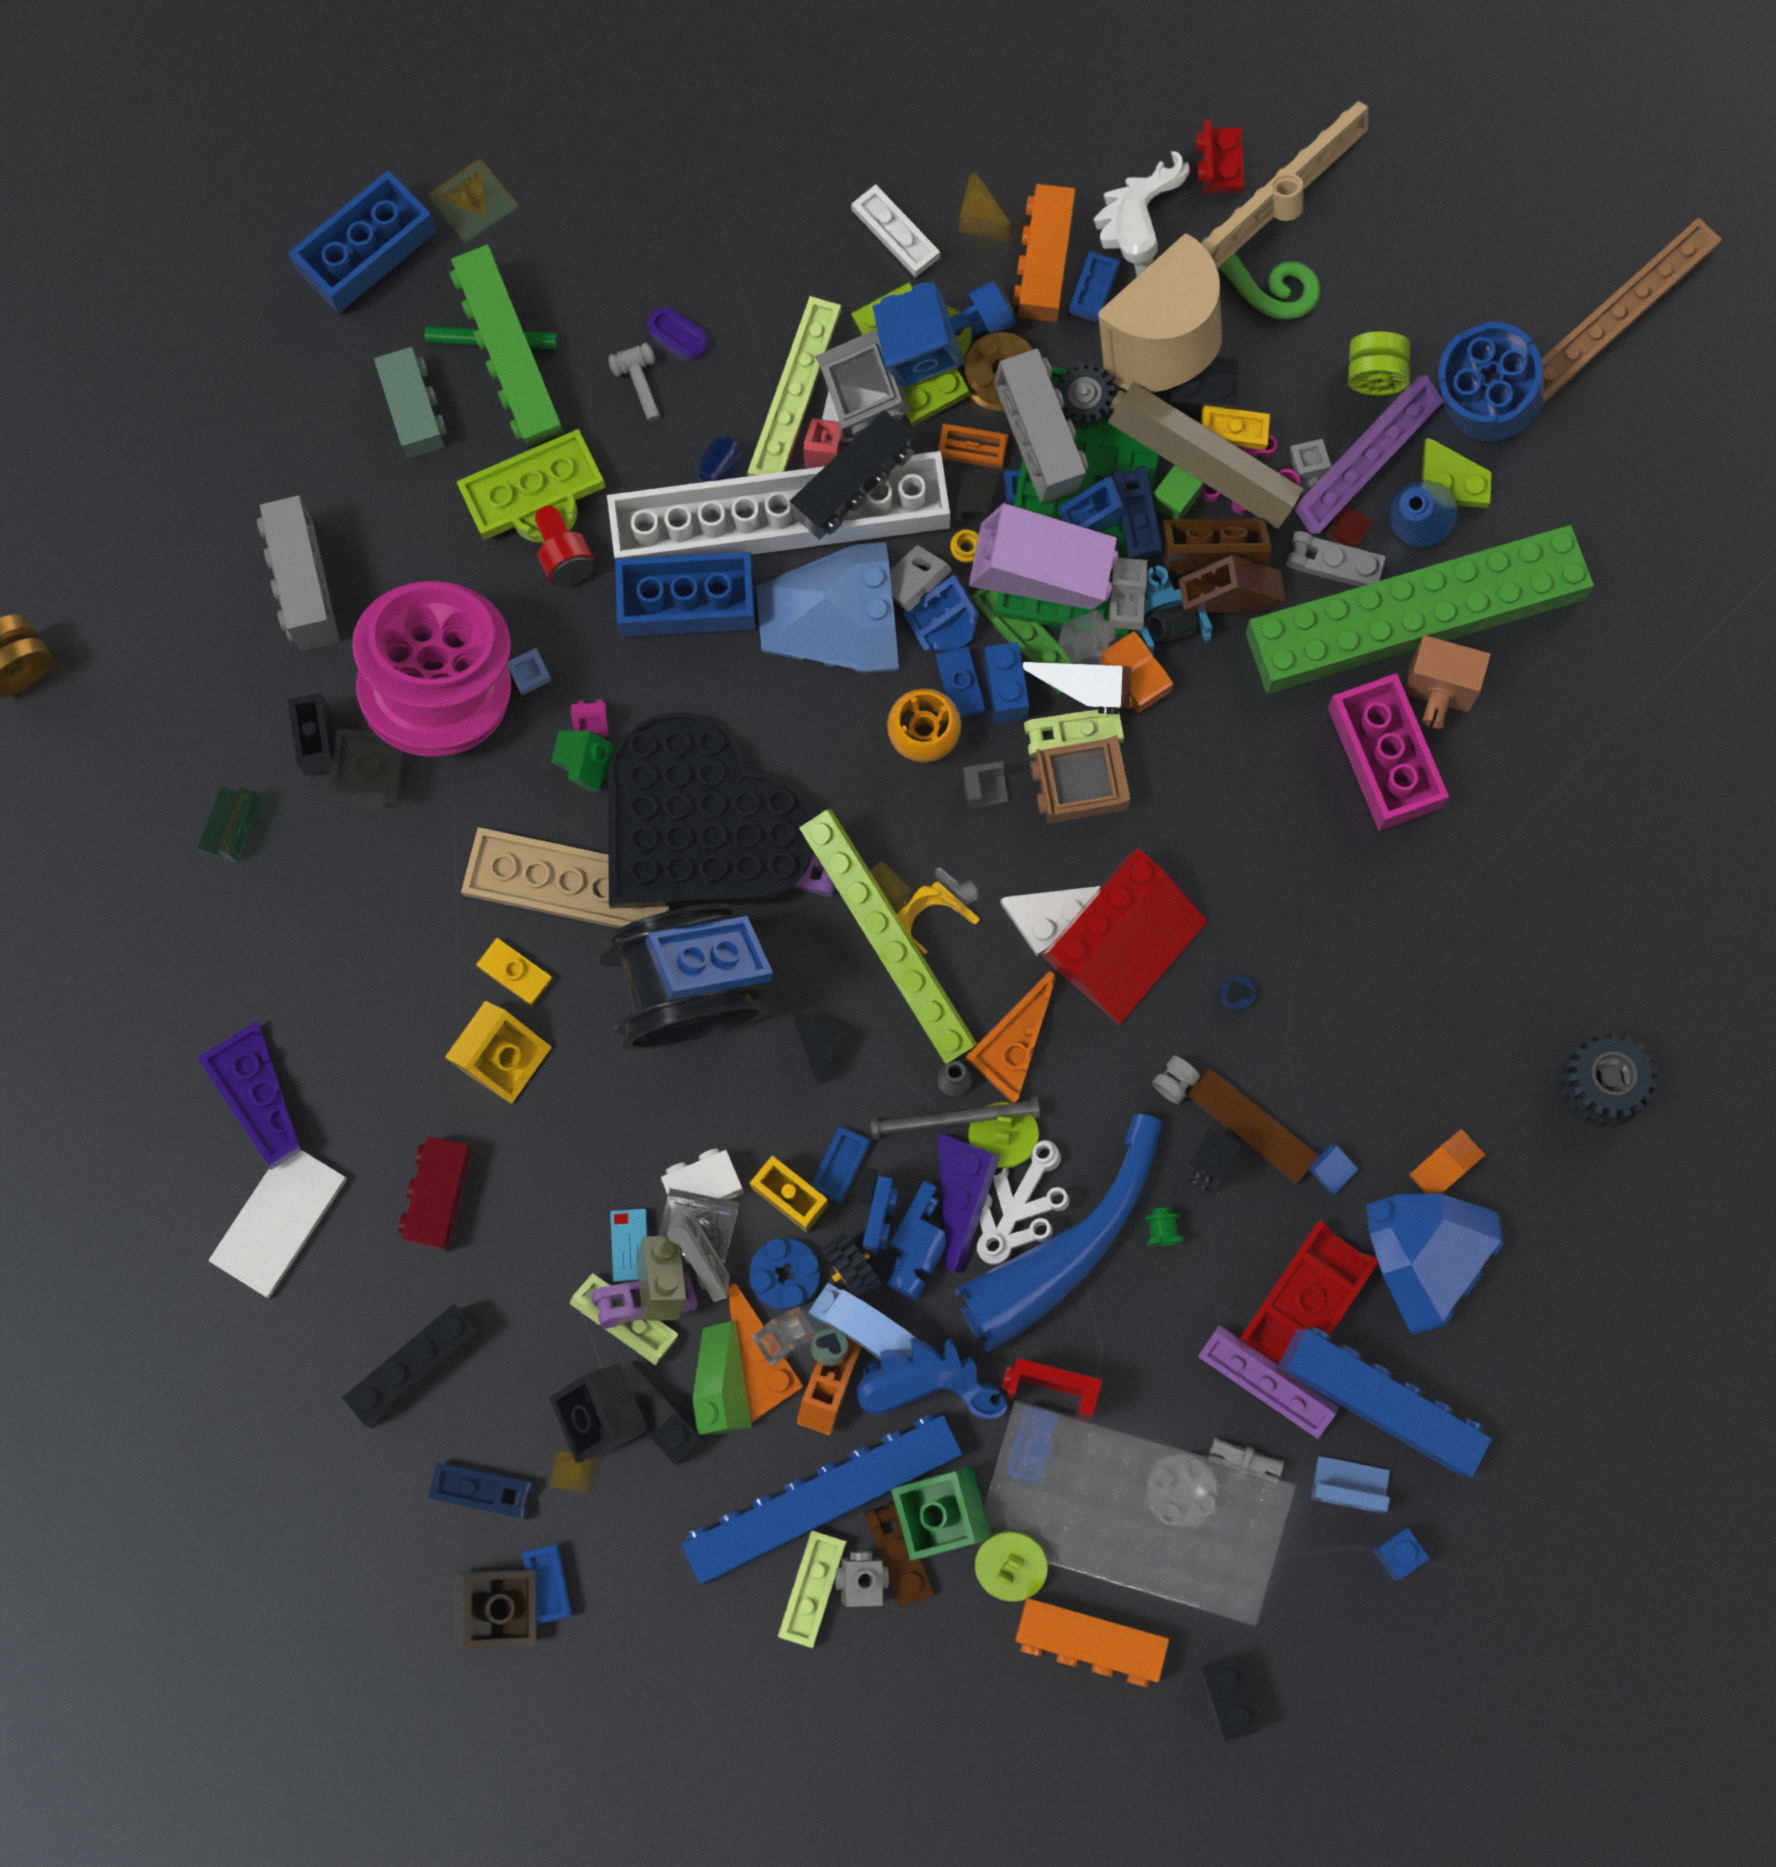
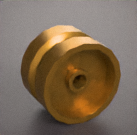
M13 614L0 618V698L15 695L29 688L40 680L52 665L53 656L40 639H36L37 633L24 615Z

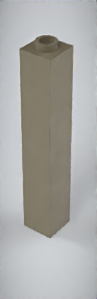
M1132 382L1126 393L1119 390L1109 406L1115 411L1108 423L1257 517L1264 518L1265 522L1276 529L1280 528L1304 490L1135 382Z

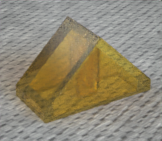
M975 172L969 177L959 216V232L1005 241L1009 238L1010 222Z

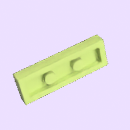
M592 1273L572 1296L570 1305L600 1325L598 1319L600 1309L599 1306L594 1305L592 1292L600 1287L610 1285ZM621 1300L612 1302L614 1308L623 1307ZM641 1319L620 1323L612 1328H604L654 1365H657L678 1337V1333L659 1320L643 1321Z
M811 1530L778 1637L810 1648L814 1647L835 1580V1569L839 1567L846 1541Z

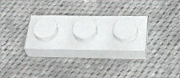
M874 185L851 204L852 211L914 277H917L940 258V251L877 185Z

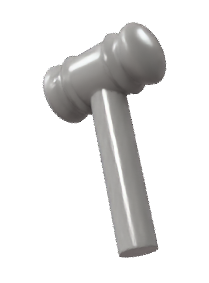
M645 342L641 346L636 345L634 348L622 352L618 351L617 355L610 354L608 358L609 366L615 376L619 377L622 373H630L647 420L652 422L659 419L660 414L642 370V367L645 368L647 364L653 365L655 362L651 346Z

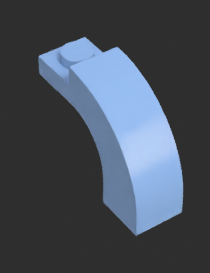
M827 1283L808 1312L817 1320L838 1330L865 1348L878 1359H880V1353L884 1350H896L903 1352L909 1357L912 1356L910 1339L914 1337L912 1334L859 1298Z

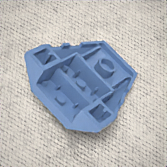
M886 542L852 545L756 585L761 649L763 652L800 660L804 658L823 662L824 665L832 667L838 665L855 669V672L865 674L899 671Z

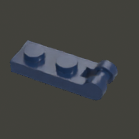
M1146 466L1135 467V471L1123 472L1122 469L1112 471V478L1123 505L1120 519L1128 558L1136 559L1161 555L1162 545ZM1137 484L1138 489L1127 491V485Z
M437 1462L428 1498L528 1520L530 1509L527 1508L530 1494L534 1495L536 1484ZM506 1489L516 1491L513 1505L503 1503Z

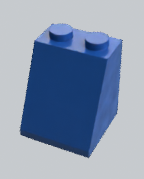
M935 282L917 284L912 288V291L901 295H889L883 298L881 303L872 306L885 367L903 388L965 365L943 293Z

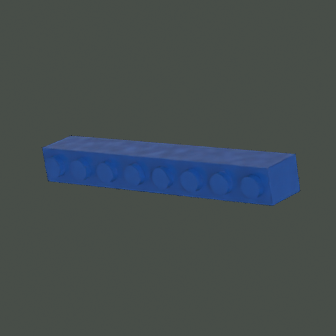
M931 1413L915 1421L916 1429L906 1434H903L901 1429L894 1431L882 1438L883 1445L873 1450L870 1449L869 1445L864 1446L849 1454L851 1461L841 1466H838L837 1462L834 1461L818 1469L819 1476L808 1482L802 1477L784 1486L786 1493L776 1498H773L770 1493L753 1501L754 1509L742 1515L739 1509L719 1518L721 1525L709 1531L705 1525L686 1535L688 1541L681 1545L699 1584L703 1586L811 1532V1530L820 1528L892 1492L891 1489L904 1486L961 1458L962 1453L944 1416L935 1418L934 1414Z

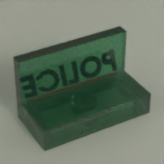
M241 786L239 792L224 787L220 788L198 846V851L238 862L260 803V798L254 790Z

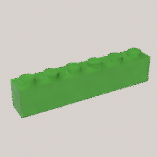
M488 244L452 258L451 261L455 270L449 272L456 291L463 289L467 300L461 303L468 320L474 318L476 320L479 330L473 331L480 350L486 348L491 359L485 361L492 380L499 378L503 389L497 392L504 410L511 408L515 419L509 422L516 439L523 438L528 448L564 434Z

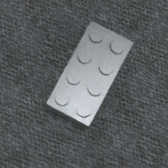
M1036 348L1001 360L994 379V385L1040 505L1078 492L1086 474L1085 470H1088V463L1082 450L1077 451L1073 440L1076 439V432L1070 419L1065 420L1061 409L1064 408L1061 392L1058 388L1053 389L1049 378L1052 377L1049 361L1046 357L1041 358L1040 352Z
M300 496L259 505L262 517L257 518L260 535L262 538H265L268 548L264 549V556L269 569L272 568L275 578L270 580L274 597L276 600L279 599L282 609L277 611L282 631L286 630L289 642L294 641L300 652L340 642L313 520Z

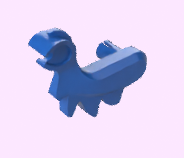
M912 1337L910 1339L911 1357L900 1351L884 1350L880 1353L881 1367L878 1364L869 1363L867 1364L869 1373H867L865 1367L860 1371L862 1381L857 1388L859 1404L865 1412L873 1415L890 1412L941 1389H951L963 1398L970 1411L982 1419L991 1420L998 1418L1006 1412L1008 1407L1003 1393L993 1402L990 1401V1397L993 1394H999L998 1386L978 1382L977 1366L974 1358L969 1356L960 1363L956 1347L951 1339L946 1340L945 1352L943 1355H940L928 1343Z

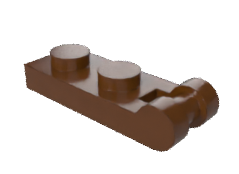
M893 1500L888 1502L889 1506L877 1511L872 1508L864 1511L882 1562L884 1566L888 1567L889 1580L901 1609L934 1596L921 1559L910 1561ZM894 1520L898 1530L884 1535L881 1525Z

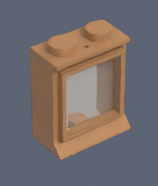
M1118 735L1108 739L1045 750L1036 749L1035 761L1030 762L1033 782L1039 781L1041 793L1036 794L1039 814H1046L1047 824L1128 810L1130 794Z

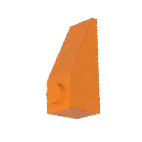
M846 1337L848 1348L842 1362L833 1366L823 1365L819 1362L816 1363L801 1401L797 1425L829 1436L831 1435L862 1346Z

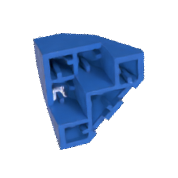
M1397 1194L1366 1205L1369 1233L1382 1275L1410 1333L1415 1335L1446 1325L1454 1314L1452 1308L1462 1294L1467 1296L1483 1273L1480 1269L1491 1254L1496 1256L1504 1245L1499 1214L1496 1211L1443 1194Z

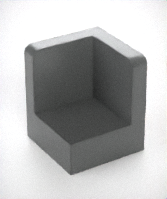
M1003 761L963 767V782L968 809L1006 804L1008 802Z

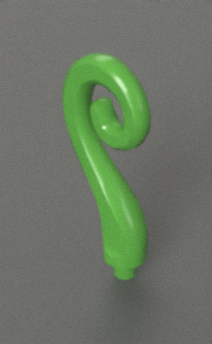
M1203 237L1202 243L1207 239V237ZM1236 253L1217 268V270L1229 278L1238 292L1251 306L1271 318L1281 320L1301 318L1311 312L1320 299L1318 277L1308 266L1299 262H1282L1273 269L1268 279L1271 292L1281 299H1287L1291 294L1290 288L1284 284L1283 279L1287 276L1299 279L1304 286L1303 295L1300 299L1293 302L1273 299L1260 290Z

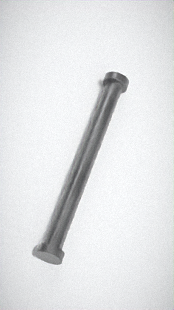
M1031 1097V1101L884 1121H878V1118L870 1120L874 1140L880 1139V1135L991 1121L997 1120L998 1116L1014 1118L1033 1115V1118H1040L1038 1097Z

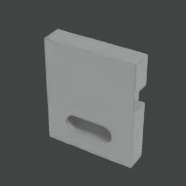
M916 545L890 570L893 602L910 612L921 601L920 598L925 593L931 592L952 571L948 563ZM925 565L930 569L928 571H923L920 568H918V566Z

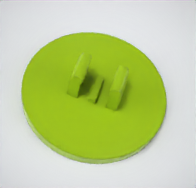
M998 1102V1103L990 1104V1105H988V1106H986V1107L998 1106V1105H1005V1104H1012V1103H1009V1102ZM1032 1115L1014 1118L998 1116L997 1120L970 1123L968 1136L970 1144L1000 1155L996 1168H1010L1022 1164L1032 1156L1033 1148L1038 1144L1039 1131Z
M1002 1531L992 1535V1538L985 1540L976 1555L975 1571L980 1584L989 1594L1005 1601H1021L1030 1598L1041 1589L1046 1580L1048 1562L1043 1548L1035 1539L1018 1531Z

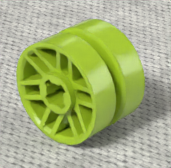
M1383 331L1368 332L1354 337L1349 344V387L1356 392L1367 395H1391L1405 390L1409 386L1410 341L1400 334Z

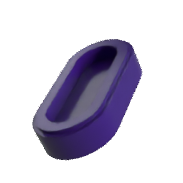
M670 308L657 309L650 315L648 327L651 336L656 341L685 360L693 361L705 355L708 349L706 333L700 327Z

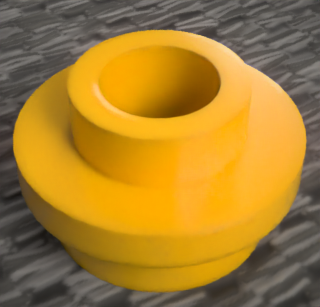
M962 530L953 536L950 549L955 559L963 563L974 562L979 537L977 532ZM969 543L973 546V549L966 552L961 549V546Z

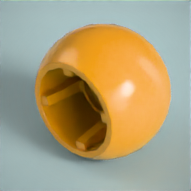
M928 688L914 689L898 698L891 708L887 721L888 736L893 747L906 759L920 763L935 762L948 755L956 746L962 727L960 714L953 701L942 692ZM920 710H930V711H933V712L938 713V716H935L932 712L920 711ZM911 714L912 718L909 722V730H907L905 725L902 727L901 725L905 718ZM921 725H927L933 729V732L928 736H921L915 730ZM947 725V729L939 737L940 728Z

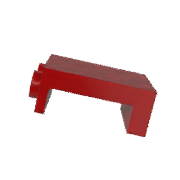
M1017 1358L1015 1366L1007 1365L1001 1389L1008 1391L1006 1399L1011 1401L1014 1400L1019 1381L1079 1396L1080 1401L1075 1418L1090 1421L1094 1414L1102 1380Z

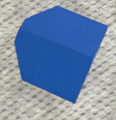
M955 574L920 599L921 601L910 612L907 610L902 612L923 649L934 651H952L969 644L973 640L979 616L977 608Z

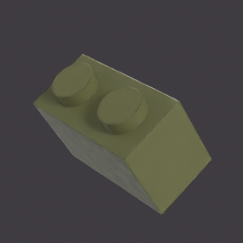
M643 1236L636 1256L643 1321L679 1320L686 1302L680 1245L671 1242L667 1236Z

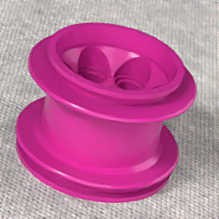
M421 581L402 585L386 592L373 601L363 612L355 627L352 644L353 656L359 670L356 679V692L363 715L376 735L401 751L420 756L438 757L469 750L482 743L497 729L505 715L511 694V678L507 666L511 650V640L503 616L488 599L476 591L458 584L442 581Z

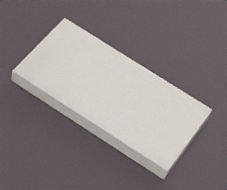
M302 1150L274 1169H268L208 1261L270 1299L347 1181V1178Z

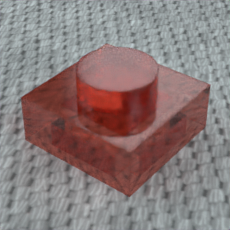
M1345 505L1329 527L1326 535L1342 545L1358 548L1374 521L1350 506Z

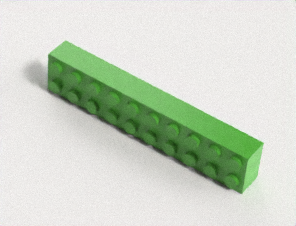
M1568 525L1250 619L1245 634L1266 693L1270 694L1415 651L1423 635L1448 641L1586 600L1594 584L1572 526Z

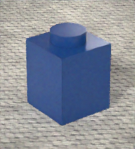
M1408 1528L1400 1530L1372 1550L1393 1581L1402 1579L1430 1559Z

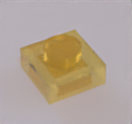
M556 1451L550 1487L587 1493L592 1459L576 1464L572 1453Z

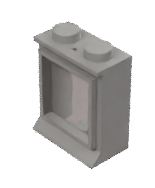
M876 330L815 356L822 369L841 424L840 427L850 437H856L884 410L897 421L901 420L904 414L911 412L903 387L885 367Z

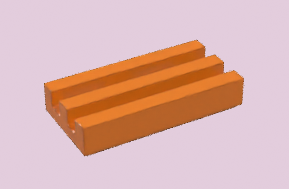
M943 424L938 451H941L943 460L1002 469L1008 434ZM950 435L998 443L999 447L982 445L970 441L964 442L947 439V436ZM945 447H947V448H953V449H959V450H965V451H971V452H977V453H983V454H989V455H995V456H997V457L988 456V455H982V454H976V453H970V452H964V451H958V450H952V449H946Z

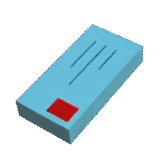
M647 1210L610 1211L614 1283L639 1281L636 1256L643 1236H648Z

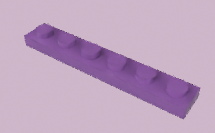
M1427 375L1418 376L1294 506V510L1310 533L1319 534L1443 402Z

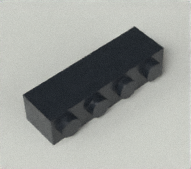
M886 410L882 411L789 501L791 515L819 540L826 533L829 535L833 534L842 524V518L850 510L852 512L858 510L865 502L866 495L874 487L876 489L882 487L889 479L890 472L897 465L903 466L909 461L914 453V436Z
M454 1303L346 1393L342 1399L363 1425L372 1429L478 1340L482 1334L463 1310Z

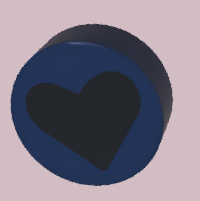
M1242 975L1229 977L1223 983L1220 990V998L1223 1005L1229 1010L1236 1012L1248 1009L1256 996L1253 982Z

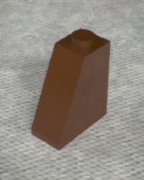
M1234 555L1178 579L1183 609L1187 612L1259 614L1286 602L1280 570Z

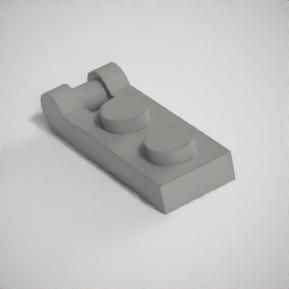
M1297 531L1294 533L1292 544L1294 545L1293 552L1288 554L1286 565L1289 568L1357 587L1380 580L1386 556L1319 539L1307 532ZM1307 550L1316 553L1315 560L1305 556Z
M685 1205L674 1206L670 1214V1224L667 1231L668 1239L681 1246V1253L685 1262L693 1266L697 1273L700 1287L708 1291L712 1300L716 1302L727 1298L730 1275L690 1208Z

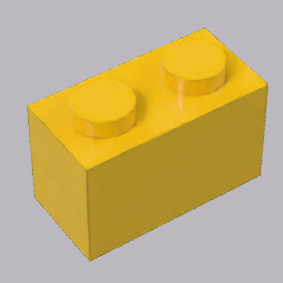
M774 1156L770 1157L750 1182L753 1191L806 1233L829 1206L827 1198Z

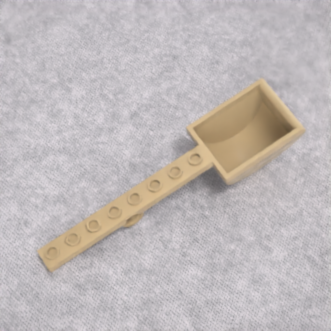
M1358 101L1348 111H1344L1338 120L1327 130H1323L1312 144L1306 149H1302L1290 164L1280 169L1275 177L1264 187L1259 188L1247 203L1237 208L1225 223L1216 227L1203 243H1199L1195 238L1185 233L1099 311L1103 366L1107 375L1111 376L1115 390L1126 392L1132 382H1135L1150 393L1158 392L1185 383L1207 368L1216 357L1222 343L1220 280L1217 268L1273 217L1282 221H1290L1302 214L1303 190L1368 131V106Z

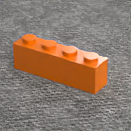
M1036 184L1035 196L1028 195L1026 215L1032 217L1030 226L1024 225L1022 245L1027 246L1026 256L1020 255L1017 275H1023L1022 286L1015 285L1013 305H1019L1018 318L1057 323L1075 188Z
M1026 1598L1015 1642L1022 1644L1021 1652L1042 1657L1044 1650L1057 1654L1056 1662L1077 1667L1078 1661L1093 1664L1091 1672L1113 1677L1114 1671L1128 1675L1127 1682L1148 1688L1149 1681L1159 1682L1169 1639Z

